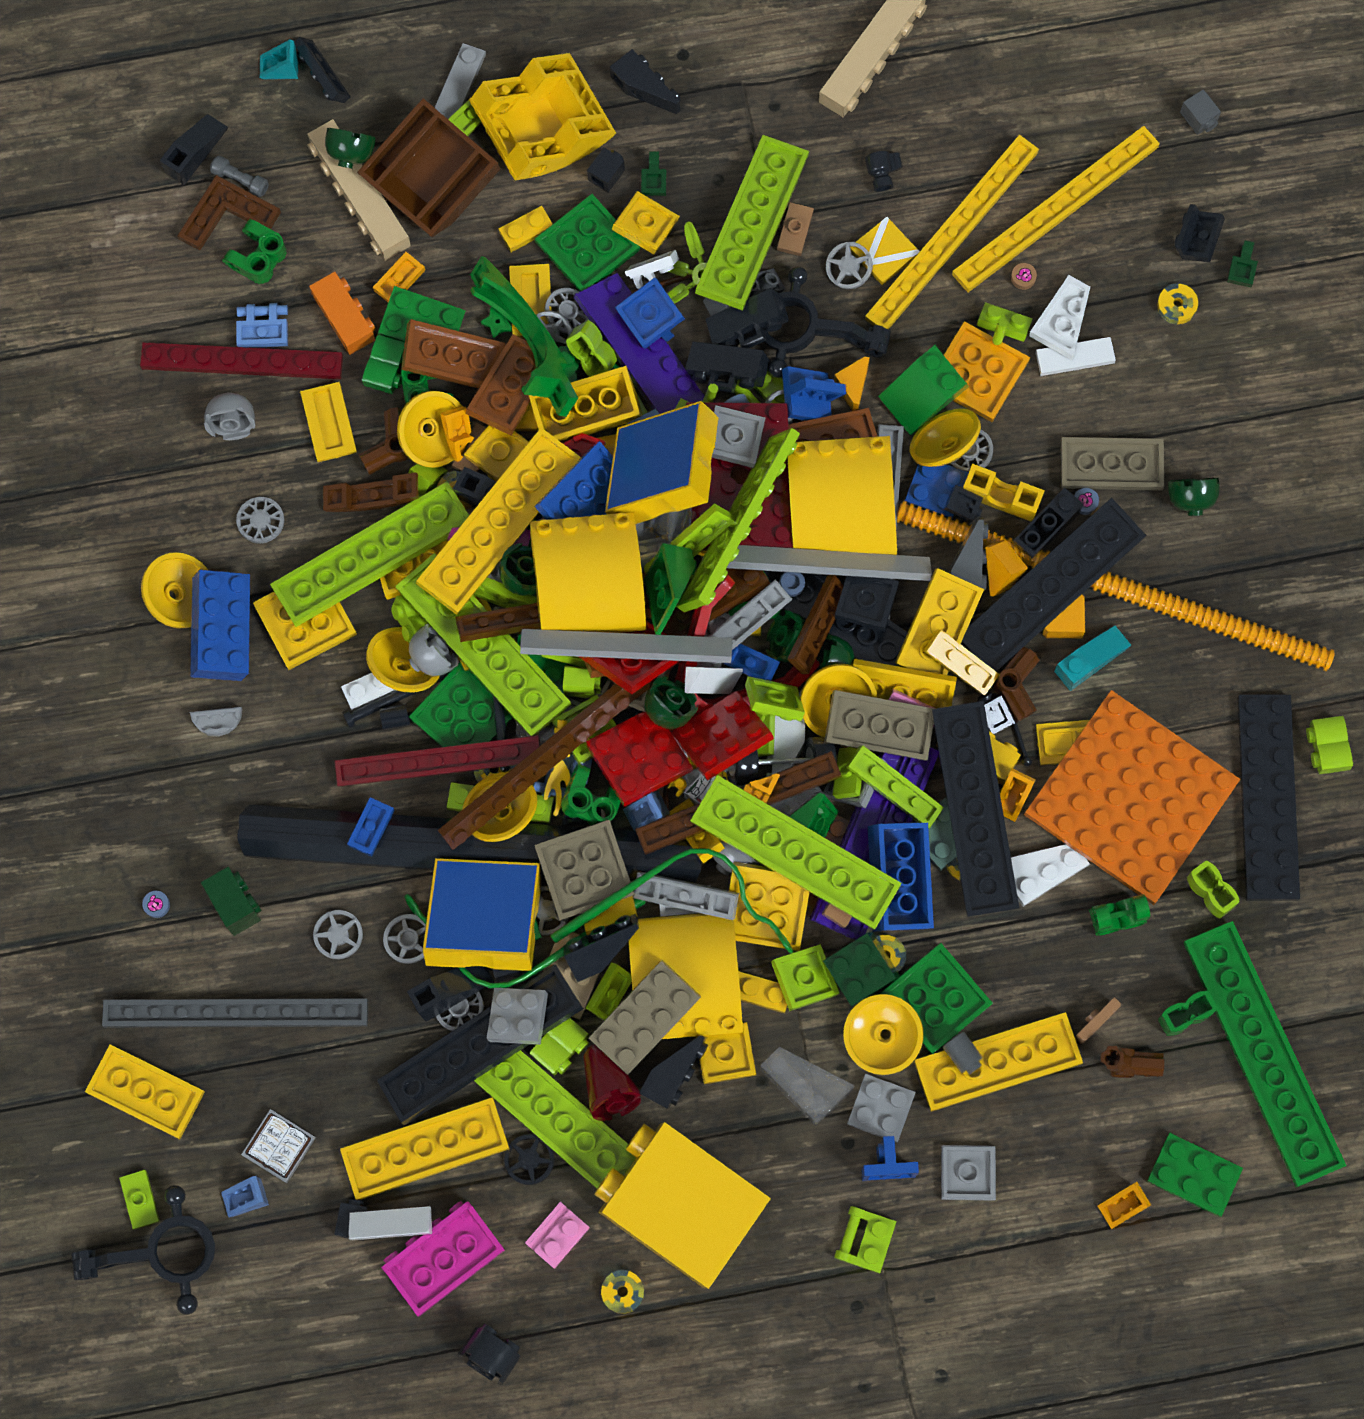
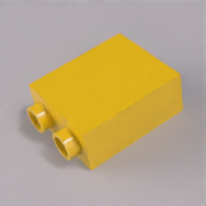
M667 1123L659 1124L655 1131L646 1124H643L625 1149L636 1157L629 1169L622 1175L612 1168L595 1191L594 1195L605 1202L598 1213L698 1285L709 1289L771 1198Z

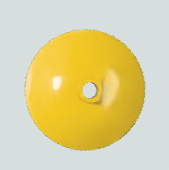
M426 391L413 397L404 406L398 420L397 435L403 452L414 463L424 467L435 468L447 465L454 460L447 443L441 419V413L462 406L454 397L444 392ZM425 424L428 425V430L426 432H424L423 426Z
M953 409L933 417L914 435L910 443L912 458L917 464L926 467L943 466L959 459L972 448L979 436L981 429L979 418L973 411L968 409Z
M168 553L158 557L147 567L142 577L141 593L145 606L154 618L173 628L191 627L192 578L199 570L209 571L203 563L184 553ZM170 591L175 593V599L170 596Z
M402 627L382 630L371 639L368 645L366 660L370 671L381 683L394 690L402 692L423 691L434 685L440 677L429 676L422 671L417 672L414 670L409 662V659H411L409 643L403 638Z
M833 664L818 670L807 680L802 689L800 700L805 711L803 719L814 733L819 736H825L833 690L877 698L873 682L861 669L848 664Z
M508 772L490 775L476 784L467 795L462 810ZM531 785L524 793L515 798L505 809L498 812L472 835L482 841L498 842L509 839L522 831L529 824L536 811L537 793L534 786Z
M880 994L865 998L850 1011L844 1025L843 1036L849 1056L859 1067L870 1073L888 1075L900 1072L913 1063L921 1050L924 1033L918 1013L908 1002L893 995ZM884 1029L889 1030L891 1034L887 1040L882 1037Z

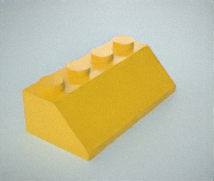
M627 366L571 382L578 400L567 417L558 416L549 398L529 395L538 429L542 427L561 443L567 442L581 433L591 435L627 424L643 416Z

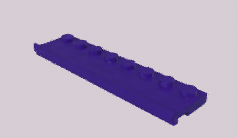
M618 273L574 294L573 298L589 321L594 323L600 330L603 341L608 343L614 350L617 361L622 367L627 366L632 382L652 410L656 409L659 414L674 410L680 398L688 402L703 401L705 396L667 342L660 337L644 349L615 309L617 305L632 295Z
M930 747L928 760L926 761L878 752L877 756L883 758L888 765L924 791L939 752ZM874 789L866 809L855 807L839 847L870 864L868 826L911 823L912 818ZM818 897L809 920L853 940H857L866 934L868 926L853 917L846 928H842L823 916L822 912L828 902Z

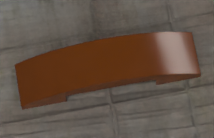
M416 472L395 475L392 480L358 485L341 483L323 486V510L325 512L376 510L402 505L418 499V473Z

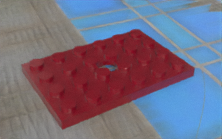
M686 402L685 406L696 402ZM703 402L713 412L715 405L765 417L757 459L769 437L789 429L787 403ZM788 456L784 462L786 464L784 471L773 482V491L761 504L763 506L761 513L756 519L752 520L749 526L751 527L749 535L739 545L793 548ZM711 458L712 474L708 503L690 508V525L714 503L729 511L743 484H737L731 478V470L736 467H743L750 473L752 467ZM710 544L707 545L702 551H707Z

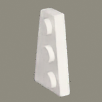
M1068 275L1030 331L1029 336L1073 361L1090 286Z
M1066 844L1011 857L1019 902L1024 907L1088 867L1090 863L1084 856Z

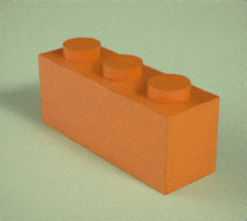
M333 272L309 286L312 296L349 355L375 341L373 331L376 328L369 317L365 319L361 314L363 307L357 297L351 298L348 293L351 288L344 277L339 278L336 272Z

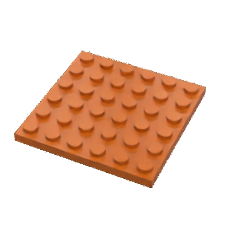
M1111 690L1024 815L1138 895L1145 894L1147 901L1155 905L1234 790L1240 778Z

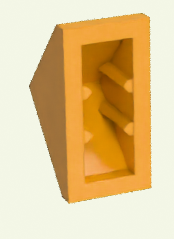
M863 357L834 374L835 383L845 384L846 394L843 395V398L852 411L859 409L870 357Z
M1000 540L985 547L990 596H996L1010 590L1028 569L1006 540Z
M1083 595L1078 597L1044 628L1042 635L1045 638L1082 639L1085 633V597Z
M1013 768L1000 792L1004 817L1015 822L1036 779Z
M1135 1182L1099 1204L1098 1208L1110 1228L1113 1229L1151 1206V1203L1138 1182Z

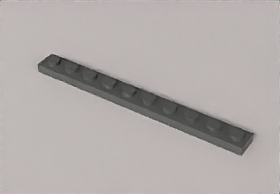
M368 999L103 1000L102 1026L104 1028L368 1026Z

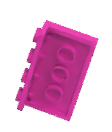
M462 1201L455 1204L449 1209L450 1215L444 1220H441V1218L432 1222V1234H425L421 1237L415 1235L405 1243L406 1249L400 1253L395 1251L383 1260L385 1262V1265L382 1266L383 1271L388 1275L418 1317L505 1251L469 1201L464 1204Z

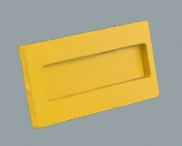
M549 264L509 266L510 284L523 297L535 314L544 311L545 303L551 295ZM545 316L540 317L545 324H549ZM512 324V334L525 339Z
M340 382L300 391L317 462L357 453Z
M1089 720L1036 724L1040 765L1059 764Z

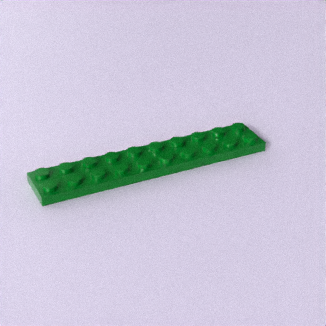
M1231 921L1184 941V946L1205 991L1210 992L1218 1007L1215 1013L1295 1187L1297 1188L1347 1166L1234 922Z

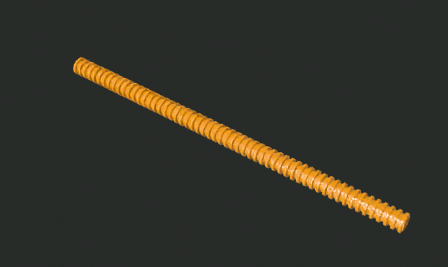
M907 501L901 502L897 512V523L902 521L906 526L908 524H911L912 528L917 526L920 531L925 529L926 533L931 531L934 532L935 536L940 534L942 535L941 538L945 539V537H948L949 541L957 540L956 543L958 544L964 541L971 528L965 521L960 523L959 519L954 521L950 516L945 518L944 514L937 515L936 511L931 513L927 508L922 510L921 506H918V508L914 507L913 503L908 505ZM988 530V539H983V549L1000 540H1006L1027 567L1032 566V569L1050 554L1048 550L1047 552L1041 550L1035 557L1031 558L1012 541L1013 538L1009 537V539H1006L1005 535L997 536L996 532L991 534L989 533L990 530ZM1109 571L1091 586L1093 591L1098 589L1101 590L1102 594L1107 592L1110 597L1115 595L1116 599L1121 597L1124 598L1123 601L1125 602L1130 600L1133 605L1138 603L1139 607L1144 605L1147 606L1146 609L1148 610L1153 608L1156 613L1161 611L1162 615L1167 613L1170 614L1169 617L1171 618L1176 616L1179 621L1184 619L1185 623L1190 621L1193 622L1192 625L1194 626L1199 624L1202 629L1205 626L1208 628V631L1213 629L1217 634L1222 632L1225 637L1228 634L1231 636V639L1236 637L1240 642L1245 640L1248 645L1253 643L1254 647L1259 645L1262 646L1261 649L1263 650L1268 648L1271 653L1276 651L1277 655L1282 653L1285 654L1284 657L1286 658L1291 656L1294 661L1299 659L1300 663L1305 661L1308 662L1309 666L1314 664L1315 668L1319 669L1322 667L1323 671L1329 670L1335 655L1334 649L1326 650L1325 646L1320 648L1319 644L1316 643L1311 645V641L1303 642L1302 638L1297 640L1293 635L1288 637V633L1280 634L1279 630L1274 632L1270 627L1265 629L1264 625L1257 626L1256 622L1251 624L1247 619L1242 621L1241 617L1234 618L1233 614L1228 616L1224 611L1219 613L1218 609L1213 611L1210 606L1205 608L1201 603L1196 605L1195 601L1188 602L1187 598L1182 600L1178 595L1173 597L1172 593L1164 594V590L1159 592L1155 587L1150 589L1149 585L1141 586V582L1136 584L1132 579L1130 581H1127L1126 577L1121 579L1118 574L1113 576Z

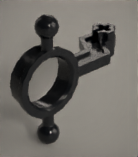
M800 266L790 269L788 273V280L791 283L790 291L779 294L782 295L785 307L797 306L803 308L809 314V325L801 337L787 342L775 340L769 335L768 331H765L767 340L764 342L776 350L775 359L768 365V372L772 377L782 378V369L788 367L785 362L786 354L796 353L805 349L814 340L815 336L843 338L857 348L864 349L865 353L872 357L881 358V356H886L891 334L890 329L874 325L869 327L867 331L854 322L818 319V312L813 302L804 294L799 293L800 287L807 281L806 270Z
M173 1185L167 1188L164 1194L165 1201L171 1206L172 1217L165 1219L154 1229L148 1240V1248L107 1253L97 1257L95 1250L73 1252L71 1257L74 1280L98 1278L97 1270L149 1261L159 1277L171 1283H179L181 1296L177 1299L176 1306L180 1313L189 1315L194 1313L198 1307L197 1298L191 1293L190 1282L197 1280L208 1271L214 1259L215 1242L211 1231L203 1222L191 1216H183L181 1204L185 1201L186 1193L182 1187ZM175 1227H188L196 1231L202 1238L205 1246L204 1258L201 1264L193 1271L185 1274L173 1273L165 1269L157 1255V1244L161 1236L169 1229Z

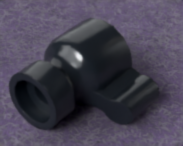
M878 151L865 157L868 174L874 177V191L883 192L892 189L894 185L889 173L898 171L903 167L900 153L889 154L887 151Z

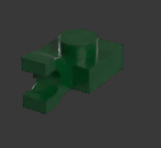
M649 151V169H642L641 193L645 196H666V169H659V151Z
M1245 240L1241 248L1240 257H1232L1227 278L1228 283L1252 287L1258 261L1251 260L1255 242Z

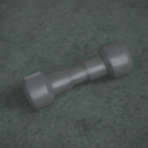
M220 155L216 156L211 162L210 171L212 174L219 177L226 176L240 182V184L249 188L251 194L257 197H261L266 193L269 186L267 179L259 175L253 177L239 171L236 167L230 165L228 159Z

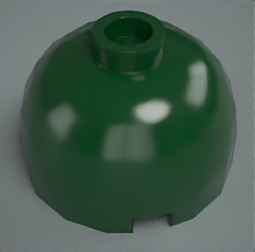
M327 128L325 147L329 156L339 161L338 166L353 169V164H363L370 158L376 137L341 129Z
M1191 478L1168 481L1170 500L1177 509L1187 511L1188 516L1203 515V510L1211 508L1219 497V478Z
M517 543L510 546L504 552L499 566V575L507 590L519 596H530L536 593L532 547L522 546L523 543Z
M786 610L784 611L786 614L784 616L778 615L770 626L766 641L770 642V649L766 648V653L777 661L791 664L788 657L804 626L806 618Z
M828 633L827 640L822 645L816 658L820 664L813 673L833 664L853 666L855 655L851 645L844 639Z
M659 677L652 683L645 695V711L649 718L660 727L666 729L682 727L697 712L698 707L695 706L697 698L694 693H685V684L682 681L676 680L672 682L667 680L669 677Z

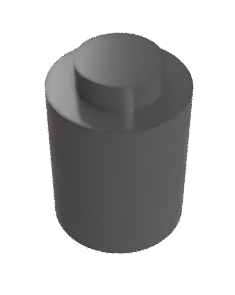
M962 1032L943 1046V1049L961 1073L967 1071L970 1075L982 1066L979 1061L983 1057L965 1032Z

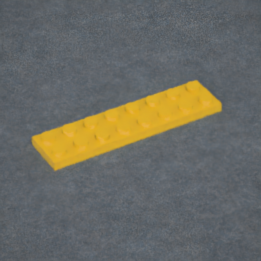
M541 427L417 579L416 584L457 615L499 564L504 552L515 544L530 525V521H533L540 513L534 506L581 457Z

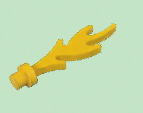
M557 720V727H554V733L563 728L568 723V720ZM563 760L553 767L547 779L543 799L547 800L551 789L555 790L556 805L553 812L554 816L558 815L561 806L562 793L560 782L564 780L567 787L570 780L569 770Z

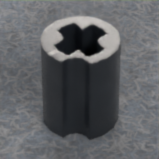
M407 704L379 709L383 730L410 725Z

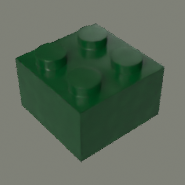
M228 866L201 882L224 925L233 936L261 921L258 913L262 910L251 893L246 894L245 891L249 887L238 870L233 872Z
M872 931L823 961L851 1006L900 977Z

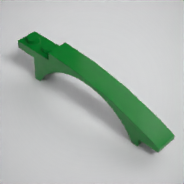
M481 256L470 274L476 286L470 290L472 295L495 308L520 331L529 344L535 359L536 368L532 371L527 384L521 388L523 394L549 398L558 416L567 417L578 400V396L564 372L568 365L567 361L548 330L528 303L486 257Z

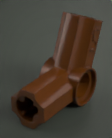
M389 408V410L384 411L385 441L359 454L369 475L394 462H403L408 459L402 449L399 451L392 450L394 445L399 444L397 425L403 409Z
M1023 647L1016 653L993 685L995 692L1003 697L1016 722L1025 719L1037 711L1022 682L1040 659L1035 652L1026 647ZM1002 678L1010 679L1013 687H1006L1003 684Z
M1108 1046L1101 1053V1062L1110 1070L1111 1077L1163 1076L1164 1053L1135 1052L1134 1049L1120 1048L1118 1046Z

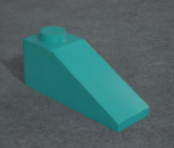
M1113 626L1059 662L1054 672L1065 686L1072 691L1131 647V644L1119 629Z

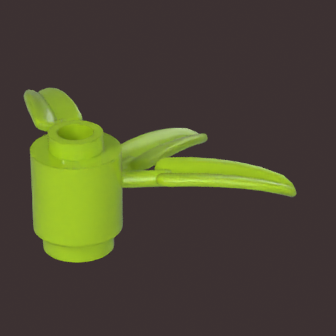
M690 221L684 225L685 237L692 258H698L699 264L694 270L689 269V264L677 261L673 265L674 268L668 271L685 277L688 273L692 275L693 282L687 286L684 283H680L667 293L674 303L689 294V289L698 285L707 264L704 263L702 258L704 254L702 243L694 225Z

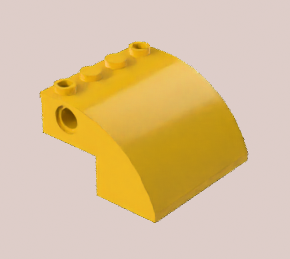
M570 53L533 58L520 76L483 81L469 99L475 113L485 127L486 133L490 136L497 152L502 157L514 180L542 176L564 168L589 155L616 134Z
M890 436L796 442V449L788 456L793 548L897 555Z
M634 512L530 521L531 547L541 630L606 633L646 630L642 568Z
M702 913L638 919L639 929L629 939L632 990L663 960L701 995V998L662 1039L743 1032L734 920Z

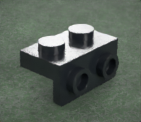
M1190 204L1188 211L1183 216L1181 232L1175 239V248L1182 259L1210 263L1225 221L1223 214L1199 211L1195 204Z

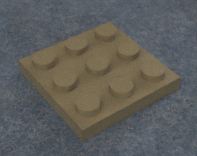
M610 820L534 845L560 921L584 913L630 883ZM634 891L625 896L623 899L634 896Z

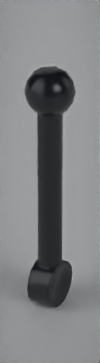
M1011 715L1015 722L1011 726L1014 728L1023 756L1022 764L1030 766L1032 759L1027 755L1018 722Z

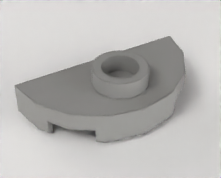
M242 707L190 712L192 722L199 731L208 736H222L230 733L237 727L242 717Z

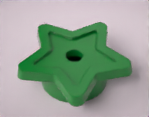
M493 307L490 308L489 317L481 321V325L491 330L493 338L505 331H512L508 319Z

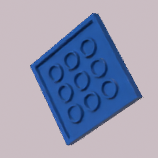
M600 441L595 443L534 507L546 520L607 515L605 509L613 461L611 453Z

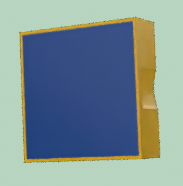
M702 401L618 427L605 512L607 514L634 512L635 524L654 519L664 513L678 512L708 503L712 474L711 458L715 448L719 417Z
M435 858L423 944L426 966L461 968L483 966L492 969L532 971L535 945L534 923L539 910L542 884L540 863Z

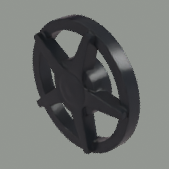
M527 1134L514 1139L509 1144L510 1149L505 1152L504 1163L508 1174L516 1182L524 1185H535L544 1181L550 1175L555 1162L554 1152L536 1135ZM526 1139L535 1140L531 1149L523 1150L516 1145ZM539 1142H542L547 1147L550 1159L541 1158L537 1153ZM514 1147L519 1153V1162L510 1168L509 1156ZM541 1163H549L547 1171L541 1177L535 1179L534 1170ZM522 1167L529 1172L531 1180L520 1179L512 1171Z

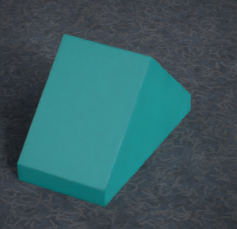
M288 40L260 55L261 79H298V55L293 40Z

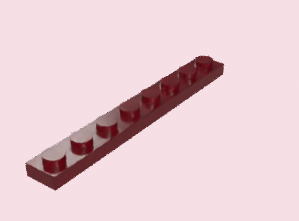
M142 342L140 367L142 370L341 380L343 354L342 352Z
M540 736L336 760L337 786L344 787L516 766L541 746Z

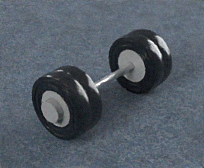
M825 736L809 737L804 743L803 758L759 760L758 751L756 750L726 769L727 778L730 783L737 787L745 786L757 780L759 765L803 763L832 751L837 763L835 745L824 742Z

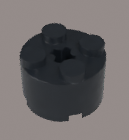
M483 1324L481 1328L475 1327L457 1355L460 1359L465 1355L469 1359L466 1363L468 1366L491 1381L494 1377H497L499 1379L497 1384L503 1385L521 1358L518 1354L520 1347L508 1339L505 1342L496 1337L497 1332L486 1324Z

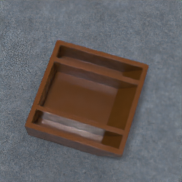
M423 98L357 173L432 238L451 226L501 169L494 158Z

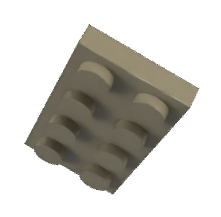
M1062 437L1061 489L1163 490L1164 439Z
M833 690L824 742L853 748L863 745L870 751L926 761L928 760L934 724L932 709L934 708Z
M661 960L589 1036V1039L628 1075L701 998V995L667 963Z

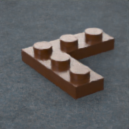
M216 175L181 229L178 238L186 244L201 250L225 211L245 221L249 219L255 220L269 229L272 228L281 211L280 208Z

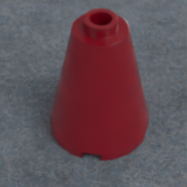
M595 1044L589 1046L583 1055L589 1109L592 1117L598 1121L613 1120L612 1115L620 1113L621 1117L627 1115L641 1103L640 1091L631 1078Z

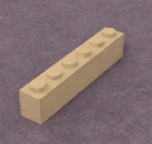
M886 0L821 89L819 103L843 118L848 111L852 112L859 102L858 97L862 92L866 93L870 88L873 76L876 73L880 74L884 69L886 58L889 54L893 56L897 51L902 36L907 37L914 25L912 24L916 17L921 18L927 8V5H925L926 0Z
M332 119L309 132L310 143L307 146L314 158L319 156L322 161L320 163L322 171L326 177L331 175L335 181L332 185L339 197L341 195L345 197L347 202L344 204L351 216L356 214L359 222H357L359 229L364 236L368 234L372 239L370 245L375 254H381L386 261L411 247L408 235L381 193L357 173L363 165L353 164V169L338 166L339 161L332 159L327 153L325 147L327 128L339 129L335 121Z

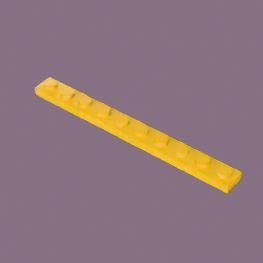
M1145 126L1141 127L953 270L952 275L969 293L1159 148L1160 143Z
M1019 135L866 314L865 320L873 326L880 325L889 329L1038 154L1039 149Z

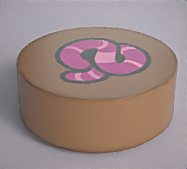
M1027 263L1016 265L1011 274L1013 285L1021 290L1031 288L1036 281V270Z

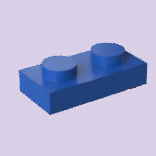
M739 644L732 650L731 663H724V665L730 668L743 669L742 673L749 677L768 681L772 680L780 664L779 661L743 644Z
M370 797L347 845L372 857L390 821L394 808Z

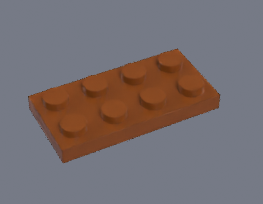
M410 319L407 322L401 370L479 389L503 351L505 343Z
M512 334L466 410L467 415L511 436L531 404L529 395H524L521 390L523 385L529 381L532 371L536 368L532 350L526 340Z

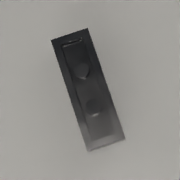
M299 37L294 42L298 50L297 55L310 67V74L316 81L320 82L324 88V95L331 101L345 103L351 96L313 40Z

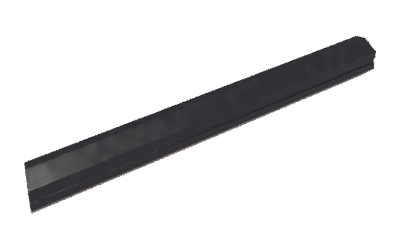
M249 804L239 815L237 839L243 855L249 858L434 870L435 858L540 863L534 845L586 827L528 824L522 831L509 839L487 842L471 835L465 842L452 850L438 832L452 818L392 814L371 857L347 845L362 812ZM613 829L630 882L636 879L638 872L647 873L672 856L692 848L688 841L684 839L645 854L636 831ZM690 854L677 859L656 875L696 883L701 871V860L697 854ZM540 864L542 878H545L543 869Z

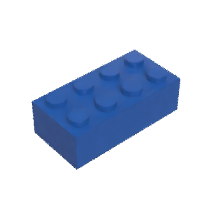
M199 570L192 578L191 677L242 681L249 674L250 574Z
M894 823L868 826L870 865L902 883L876 929L873 931L934 928L928 823Z

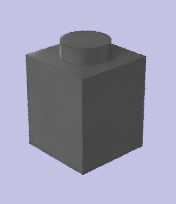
M1203 89L1183 102L1180 113L1195 133L1199 135L1203 131H1211L1218 125L1221 111Z

